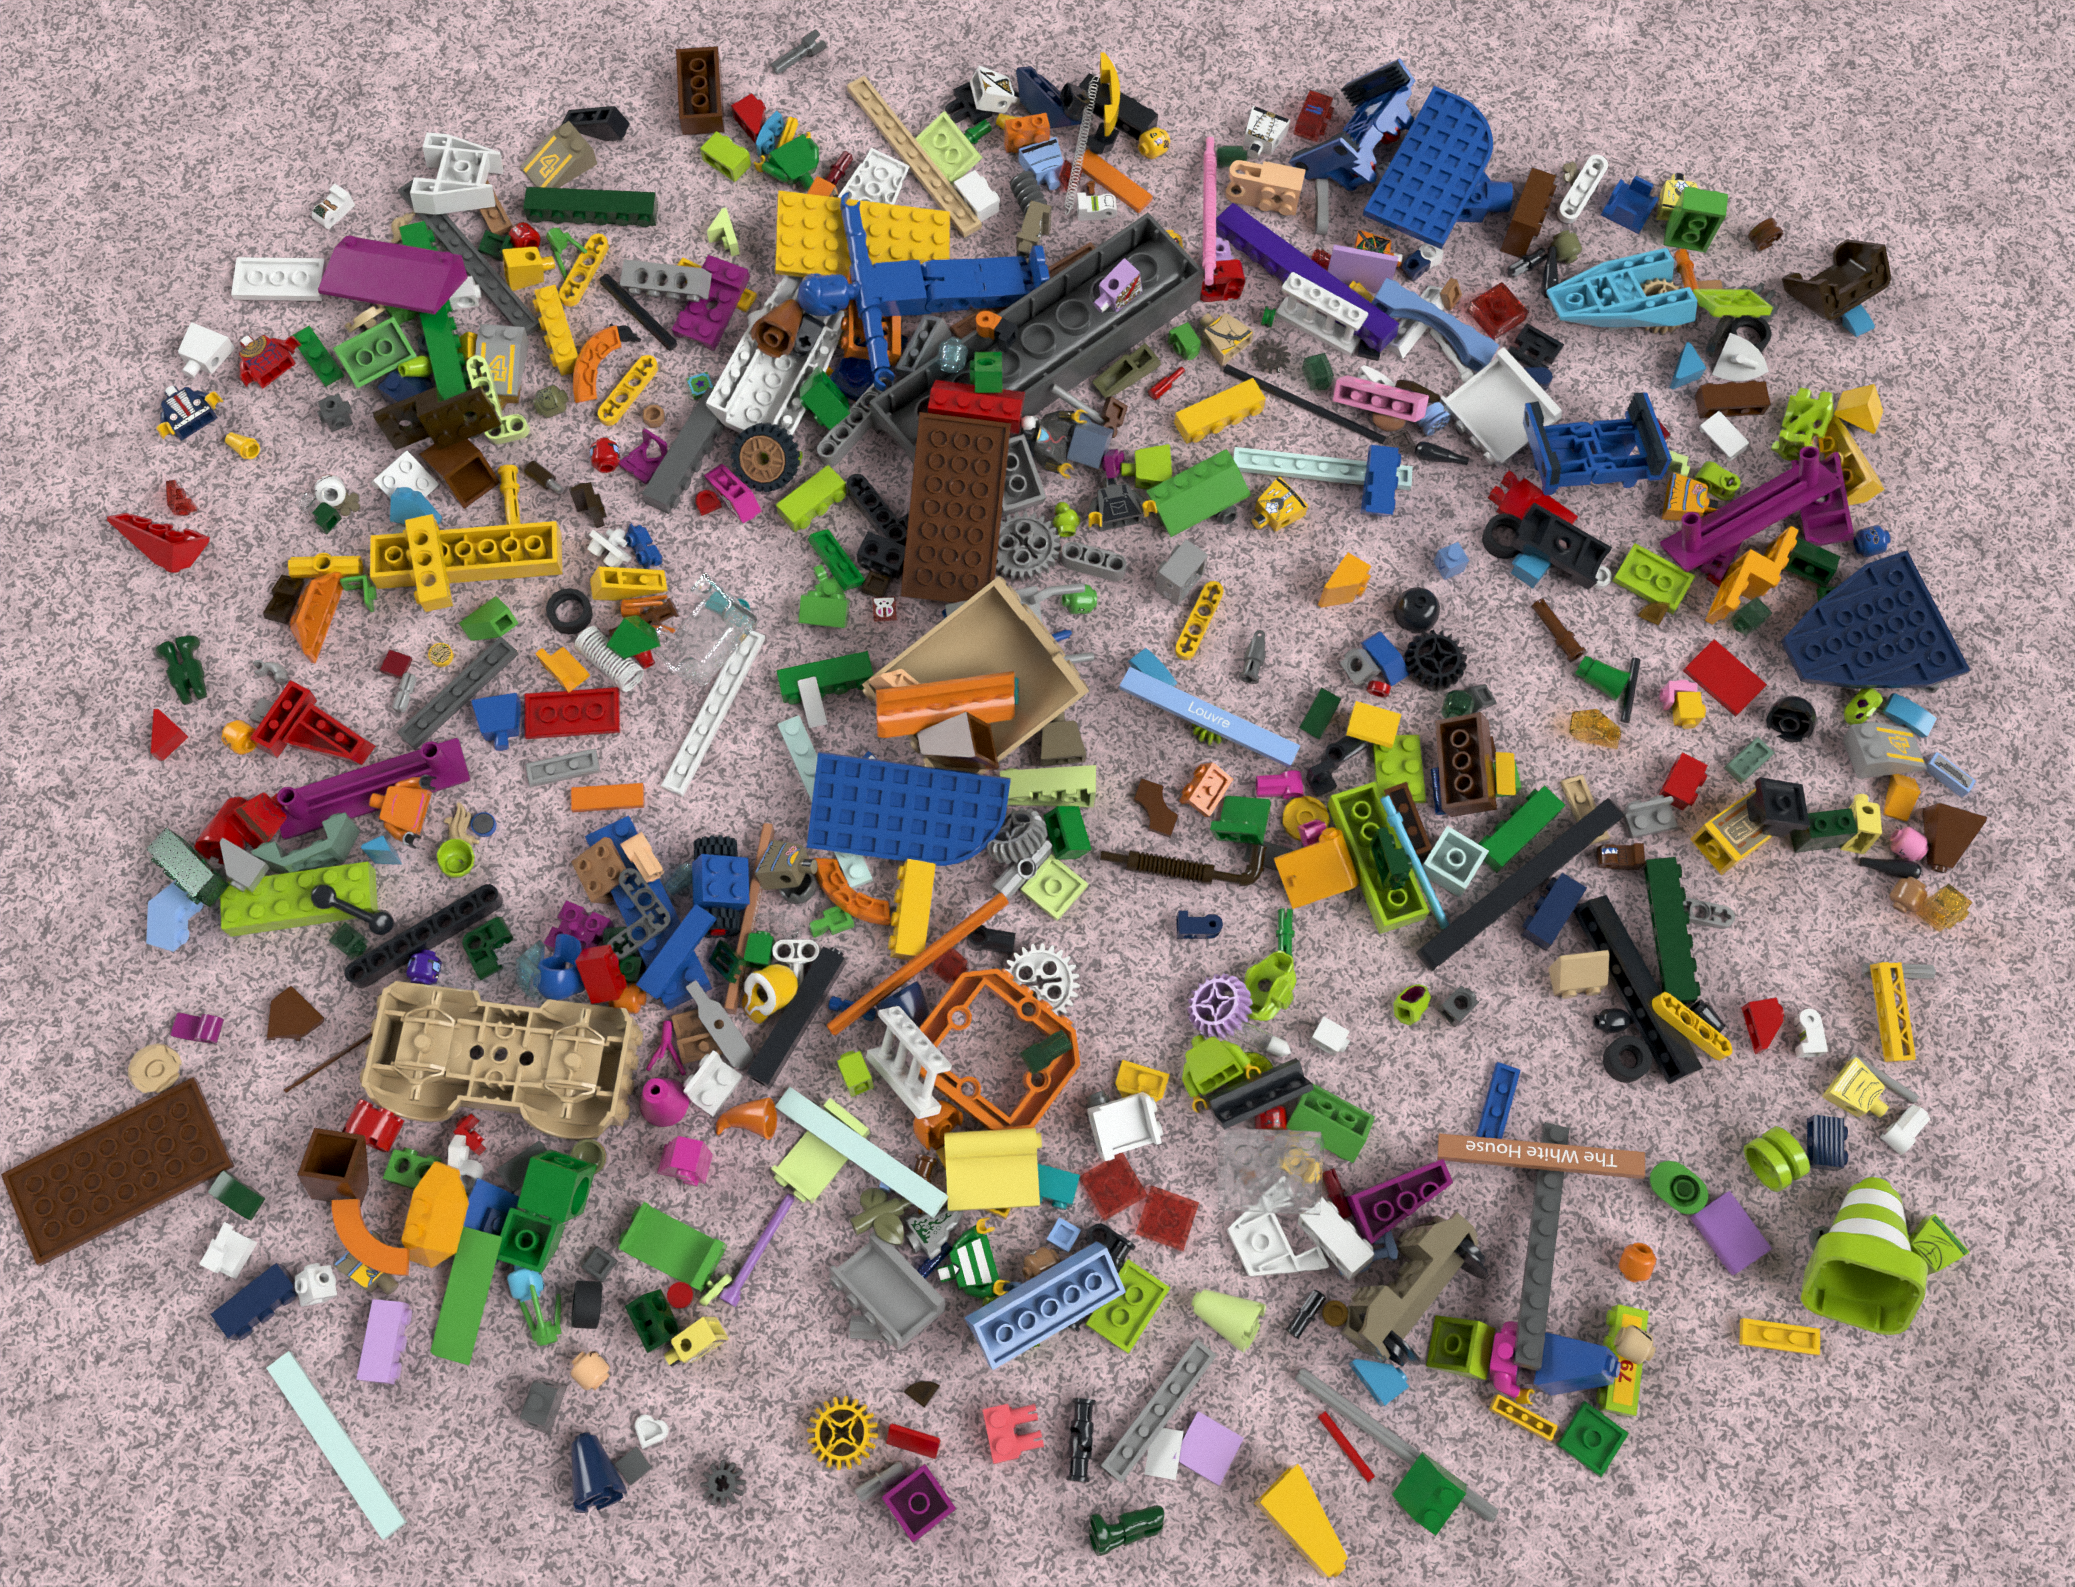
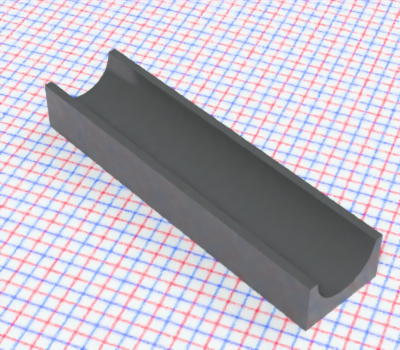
M1146 213L999 313V316L1016 324L1018 327V337L1006 353L998 349V342L989 337H981L974 330L869 402L872 429L877 434L883 430L889 433L903 448L914 465L919 412L928 413L931 388L935 380L975 385L970 384V361H975V352H1002V389L1025 392L1021 418L1034 416L1059 398L1049 391L1053 383L1066 392L1070 391L1198 302L1201 296L1205 271L1149 213ZM1125 258L1140 272L1142 293L1118 312L1108 307L1101 313L1093 304L1101 296L1099 284Z

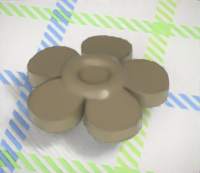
M1573 161L1562 166V170L1565 172L1563 180L1566 183L1570 182L1571 186L1580 174V171L1576 170V163Z
M346 492L343 502L338 506H334V508L340 510L343 516L350 515V509L353 512H357L360 509V505L357 503L359 496L356 493H352L349 496Z

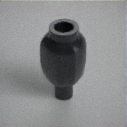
M1619 1008L1604 1009L1598 1015H1595L1593 1020L1595 1028L1601 1029L1605 1033L1621 1032L1627 1029L1630 1024H1635L1630 1014Z

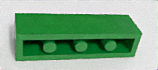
M868 651L776 670L783 703L791 705L802 702L798 686L799 680L816 677L820 696L823 698L826 694L831 693L836 695L845 694L850 689L857 688L858 690H863L864 686L862 684L873 676Z
M1545 785L1539 791L1535 788L1525 798L1528 802L1524 806L1518 804L1510 812L1512 817L1507 822L1503 819L1494 828L1496 832L1491 837L1487 834L1478 843L1489 850L1483 861L1496 873L1565 807V804Z

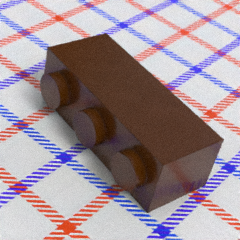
M1751 380L1743 383L1731 381L1724 384L1706 383L1701 385L1694 395L1699 419L1710 418L1718 411L1725 417L1764 415L1771 405L1766 381L1757 382Z
M1407 782L1385 789V795L1390 796L1396 811L1400 812L1403 818L1402 824L1416 854L1431 850V844Z

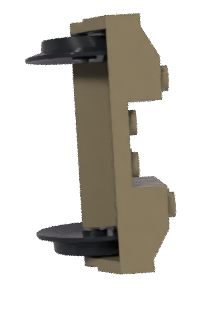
M1455 1212L1446 1220L1435 1215L1429 1222L1410 1229L1406 1228L1399 1235L1398 1240L1400 1242L1396 1247L1410 1262L1406 1261L1397 1271L1399 1276L1394 1282L1390 1281L1387 1285L1359 1287L1350 1297L1352 1302L1348 1305L1347 1309L1348 1318L1345 1322V1327L1340 1333L1358 1349L1369 1356H1374L1380 1361L1390 1359L1400 1366H1404L1407 1362L1418 1366L1421 1363L1419 1356L1403 1339L1459 1268H1462L1480 1279L1485 1280L1489 1276L1484 1266L1486 1262L1485 1256L1477 1248L1479 1242L1474 1226L1458 1212Z

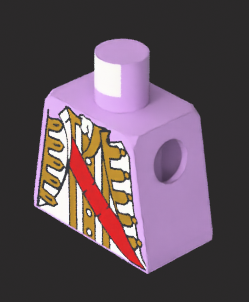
M1125 258L1100 282L1101 296L1093 302L1095 308L1101 313L1108 307L1118 312L1142 293L1140 272Z

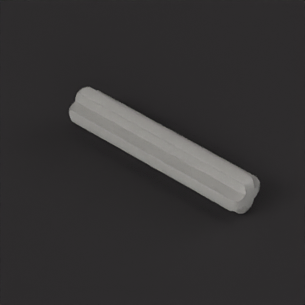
M1876 963L1863 964L1861 971L1864 977L1872 978L1870 965ZM1902 964L1904 978H1935L1936 969L1933 965ZM1890 968L1891 977L1896 978L1894 968Z

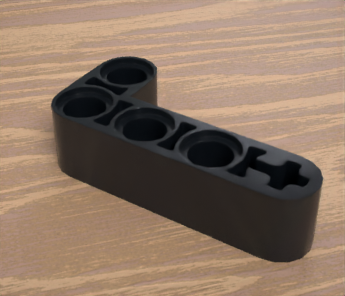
M851 475L847 480L850 499L879 536L905 546L909 513L897 519L863 475ZM867 503H875L873 506L866 505ZM881 519H886V520H888V521L885 522V523L879 522V520H881ZM897 535L901 537L899 539H892L893 536Z

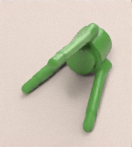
M552 228L547 232L546 239L551 245L550 248L555 255L562 276L566 280L567 273L559 254H562V250L567 247V242L569 241L584 254L587 253V250L575 241L568 232L563 233L560 228Z
M531 1284V1297L538 1321L536 1327L525 1302H520L519 1299L518 1302L531 1330L533 1341L537 1342V1347L555 1343L558 1341L557 1335L562 1334L560 1327L561 1295H556L554 1326H552L551 1321L544 1322L535 1286Z

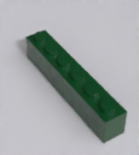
M526 187L523 209L527 220L535 223L552 221L556 224L574 222L578 225L595 223L600 226L617 224L623 227L627 225L649 227L656 226L658 201L655 192Z
M1676 857L1646 859L1643 869L1662 993L1667 992L1682 1004H1692L1701 995L1699 982H1695L1694 972H1697L1696 959L1691 957L1690 948H1693V938L1687 932V925H1689L1690 919L1688 910H1684L1683 901H1686L1685 888L1680 887L1679 878H1682L1681 864H1677Z

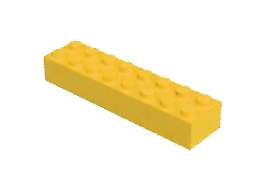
M557 521L439 530L449 583L563 574L562 533ZM403 533L371 535L370 578L377 589L416 586V584H413L410 570H414L413 564L409 563L406 552L410 547L409 543H406ZM423 541V542H421L419 545H423V544H425L427 541ZM431 561L425 562L423 566L428 565Z

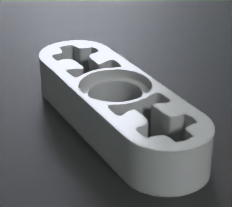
M1316 179L1315 209H1317V213H1315V234L1327 235L1328 179Z
M1686 898V901H1683L1684 908L1689 904L1687 910L1691 923L1726 929L1735 921L1733 910L1727 906ZM1693 908H1702L1705 913L1704 918L1695 917L1692 911ZM1711 909L1713 910L1712 915L1717 916L1723 912L1724 917L1728 919L1724 923L1721 922L1720 917L1713 916L1711 920H1709V917L1711 916Z

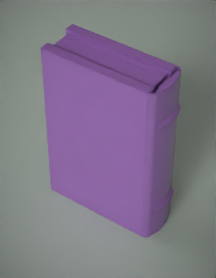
M1730 1191L1722 1194L1706 1205L1701 1211L1690 1216L1697 1230L1700 1231L1731 1276L1737 1274L1772 1250L1771 1246Z

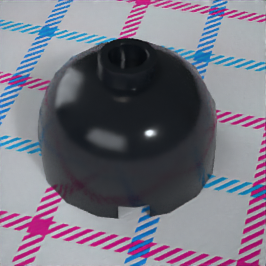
M1421 587L1409 588L1396 600L1393 610L1394 618L1401 628H1405L1411 631V633L1427 632L1434 627L1439 619V600L1428 589Z
M1786 696L1779 699L1772 705L1766 718L1767 728L1769 730L1772 728L1782 734L1777 737L1787 742L1795 743L1801 742L1803 738H1809L1817 722L1816 711L1812 704L1799 696Z

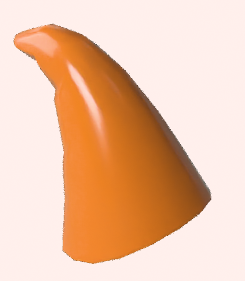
M768 1097L745 1102L730 1108L720 1115L717 1120L716 1134L720 1135L724 1129L734 1127L747 1129L767 1140H771L777 1128V1110L773 1100Z

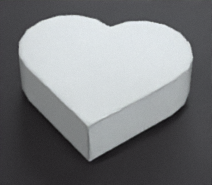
M641 1415L635 1421V1430L642 1449L654 1445L668 1436L669 1427L662 1420H654L650 1415Z

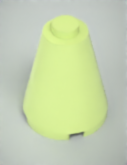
M1204 1289L1201 1293L1197 1292L1191 1303V1306L1194 1307L1193 1312L1243 1353H1245V1349L1250 1347L1260 1328L1259 1315L1264 1317L1266 1312V1305L1261 1302Z

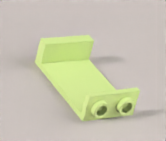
M831 1098L823 1105L824 1111L862 1137L866 1138L870 1134L869 1128ZM807 1131L779 1166L776 1167L774 1165L771 1170L776 1174L773 1177L776 1182L784 1188L788 1184L795 1190L792 1194L802 1203L808 1200L812 1204L848 1161V1158Z

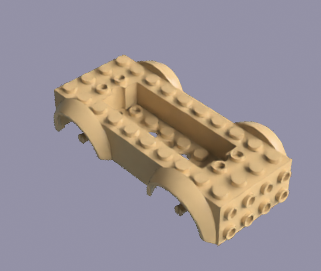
M395 981L387 988L383 987L382 995L378 996V1014L371 1025L373 1036L371 1044H368L366 1047L365 1057L367 1062L365 1068L361 1070L360 1083L361 1087L366 1090L368 1096L375 1104L393 1112L396 1116L420 1122H440L449 1119L459 1107L522 1114L524 1120L536 1130L569 1140L597 1138L610 1125L623 1126L624 1120H627L629 1117L630 1105L627 1104L628 1095H632L634 1090V1080L631 1079L633 1070H637L639 1056L636 1055L637 1046L642 1045L643 1031H640L641 1028L634 1018L630 1016L626 1008H613L548 999L540 1008L483 1002L479 992L476 990ZM474 1046H482L484 1049V1055L480 1059L474 1060L470 1057V1050ZM499 1049H507L508 1055L503 1061L495 1060V1053ZM522 1053H533L534 1060L530 1065L524 1066L520 1063Z

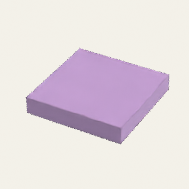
M1197 1411L1182 1439L1179 1463L1220 1486L1244 1438Z

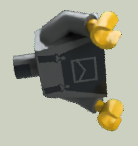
M1105 478L1102 481L1104 488L1097 490V497L1092 499L1087 512L1088 527H1092V524H1099L1101 532L1139 524L1142 522V511L1145 517L1149 516V512L1157 513L1156 503L1153 500L1147 501L1138 492L1131 490L1128 484L1117 485L1115 478Z

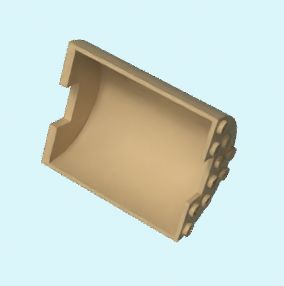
M1001 576L994 579L872 676L903 669L920 684L1014 671L1015 677L1019 679V705H1015V717L1011 720L988 723L991 725L998 762L1089 692L1087 684L1083 679H1080V673L1073 663L1063 658L1066 655L1054 637L1030 607L1025 603L1023 605L1020 603L1021 598L1010 585L1007 587L1006 581ZM869 678L862 684L864 686L862 691L870 701H876V689L869 683ZM908 735L912 740L910 745L919 754L920 751L917 745L919 742L918 735ZM926 756L923 758L925 762L923 766L977 774H984L988 771L987 769L946 767Z

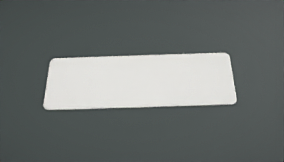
M816 677L799 680L798 686L809 728L826 725L827 720Z

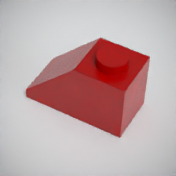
M751 93L731 105L734 120L756 144L759 132L766 122V107L761 99H757Z
M1777 997L1748 1002L1741 1007L1755 1054H1760L1768 1049L1784 1022V1010L1782 1005L1778 1003Z

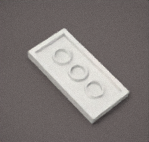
M237 257L231 296L234 300L322 301L323 294L318 293V287L325 273L327 263L324 258Z

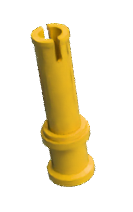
M502 465L497 470L501 477L499 489L504 497L506 525L521 524L518 503L520 485L517 483L516 476L518 467L515 465Z

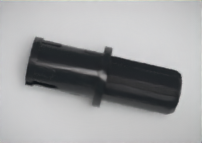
M1539 248L1529 255H1523L1521 260L1508 267V275L1515 278L1526 271H1532L1534 266L1547 260V253L1539 257L1540 254L1545 252L1543 248Z
M1313 1290L1303 1306L1297 1308V1314L1285 1330L1299 1340L1309 1323L1315 1321L1313 1317L1326 1300L1325 1295L1318 1290Z

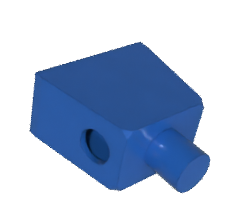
M510 693L471 700L484 739L486 741L494 740L495 750L497 751L509 749L508 738L519 736L521 700L518 694Z

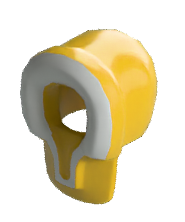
M775 964L769 965L761 971H754L747 977L744 984L745 994L742 998V1007L746 1015L753 1022L761 1024L769 1015L789 1004L798 989V980L794 972L787 966ZM760 985L767 993V1002H763L758 997L757 990Z

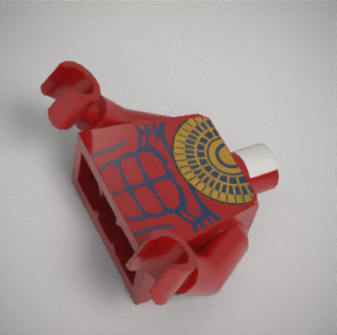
M261 335L254 340L251 336H245L240 342L244 349L239 352L242 361L239 363V378L245 387H248V384L255 381L264 389L296 364L291 354L295 353L296 347H301L302 345L294 336H290L286 340L270 339L265 335Z

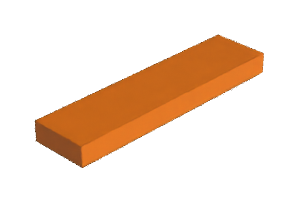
M1090 149L1083 153V160H1081L1083 163L1081 164L1080 171L1137 213H1140L1153 200V196L1097 154L1090 151Z

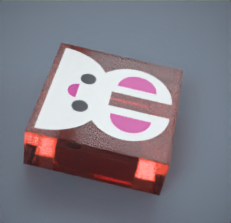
M895 596L872 598L874 622L897 620Z

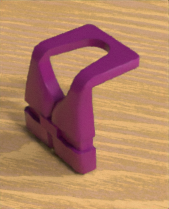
M644 428L642 430L643 443L630 452L628 457H624L619 462V466L628 473L634 474V477L644 484H648L667 454L668 449L665 441ZM651 439L658 443L661 456L647 458L646 452L650 446Z

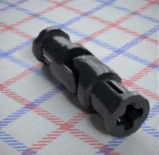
M1073 1398L1075 1410L1074 1420L1071 1421L1068 1457L1071 1458L1070 1471L1066 1480L1089 1482L1090 1478L1087 1477L1088 1462L1092 1457V1435L1094 1432L1092 1412L1093 1405H1096V1400ZM1078 1446H1084V1449L1081 1451Z

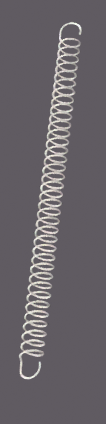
M1094 76V77L1092 78V80L1090 81V83H1091L1092 81H1096V80H1093V79H1094L1095 77H1098V76ZM1090 84L1089 89L1095 88L1097 91L1098 85ZM1092 93L1089 94V95H1094V96H1095V97H1090V96H1089V98H1092V99L1096 98V94H1092ZM1087 117L1084 118V119H1089V120H1090V121H1085V122H1087V123L1091 122V118H1087ZM1080 127L1079 137H1087L1088 132L1083 131ZM1077 144L1076 151L1079 152V151L1077 150V148H1079V147H1084V146H1083V145L1078 146V144ZM1085 151L1076 153L1075 158L1078 161L1083 160V156L1077 154H1083ZM1068 186V190H1070V189H1076V188H1077V187L1069 188V186ZM1073 190L1067 192L1064 204L1069 209V212L1070 209H1073V202L1075 200L1069 201L1067 197L1076 195V191Z

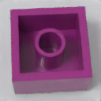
M926 1464L882 1496V1499L912 1543L916 1542L957 1510Z

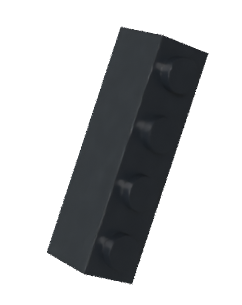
M1089 73L1078 87L1088 92L1090 84L1098 85L1097 91L1095 88H1090L1097 92L1096 98H1094L1095 104L1093 106L1088 105V107L1093 109L1092 113L1103 119L1104 105H1111L1109 84H1101L1098 77L1093 79L1096 81L1090 83L1094 75ZM1120 91L1119 112L1115 127L1139 141L1141 134L1153 127H1157L1158 114L1153 109L1147 108L1136 99L1130 98Z

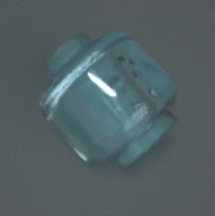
M949 337L948 340L940 343L936 362L941 366V370L949 373H958V370L965 367L968 349L961 343V339Z

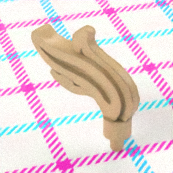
M406 213L402 217L394 219L391 225L394 238L391 239L392 243L397 244L402 241L399 227L413 220L412 217L416 213Z
M457 803L455 817H448L444 820L445 824H449L450 839H462L471 846L479 844V840L466 833L467 828L471 824L472 815L470 812H466L465 807L461 803Z

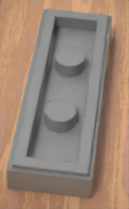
M596 748L525 764L530 788L601 772Z

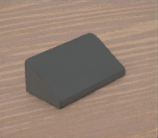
M537 1141L496 1169L512 1193L523 1186L530 1158L548 1151L543 1142Z

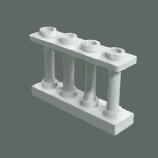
M1292 272L1282 286V291L1289 294V297L1286 296L1277 309L1275 316L1350 357L1361 341L1358 336L1353 335L1354 330L1358 331L1368 317V312ZM1297 299L1306 303L1308 305V308L1298 303ZM1316 309H1317L1318 311H1320V312L1326 314V315H1327V318L1324 317V316H1322V315H1320V314H1318V313L1316 312ZM1335 320H1337V321H1339L1340 323L1346 325V328H1344V327L1340 326L1339 324L1335 323Z
M899 1006L879 1010L878 1016L887 1025L882 1047L869 1049L866 1055L867 1060L918 1119L939 1114L941 1105L932 1096L937 1074L950 1071L952 1065ZM895 1035L900 1040L897 1054L892 1050ZM908 1050L913 1055L910 1069L905 1065ZM921 1066L927 1071L924 1085L918 1080Z

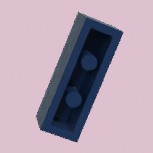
M1563 872L1557 879L1555 877L1551 878L1545 888L1549 892L1545 897H1539L1533 907L1537 911L1533 916L1528 915L1521 926L1525 928L1521 936L1545 951L1553 944L1587 887Z
M275 1263L210 1315L227 1339L241 1341L253 1332L252 1328L259 1322L265 1323L275 1315L274 1311L281 1305L286 1306L296 1299L295 1280L284 1265Z

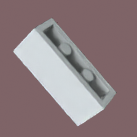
M1321 1197L1299 1215L1297 1224L1317 1246H1320V1249L1349 1281L1372 1262L1375 1255L1373 1247L1366 1239L1362 1240L1355 1233L1354 1226L1348 1220L1344 1221L1338 1215V1210L1332 1202H1326Z

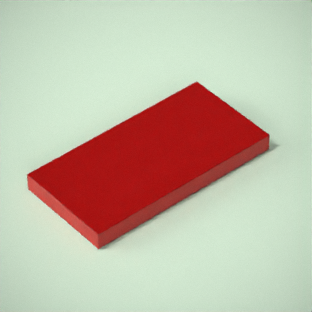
M619 687L572 690L569 693L567 691L524 694L525 739L620 733Z

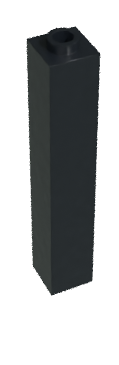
M823 946L798 987L795 996L787 1005L748 1069L747 1075L750 1079L771 1089L845 967L846 961L841 951L834 947L828 949Z

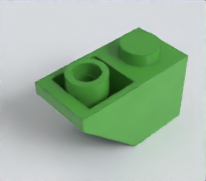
M495 596L458 624L471 641L499 638L519 623L510 609Z

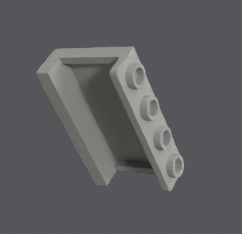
M875 1232L869 1235V1243L840 1267L836 1268L833 1265L829 1268V1281L833 1288L838 1292L841 1290L847 1296L846 1300L849 1305L855 1310L858 1308L864 1314L863 1318L866 1323L872 1328L875 1326L881 1332L880 1336L888 1346L893 1345L897 1350H900L945 1311V1299L890 1243L879 1239Z

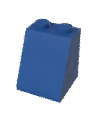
M1545 1332L1542 1366L1539 1371H1536L1533 1384L1550 1396L1612 1385L1614 1378L1619 1376L1621 1364L1618 1362L1619 1358L1606 1346Z

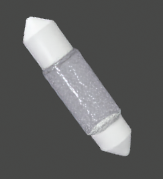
M1248 1022L1241 1023L1242 1030L1237 1028L1234 1030V1036L1232 1037L1264 1052L1267 1051L1278 1057L1291 1053L1286 1041Z

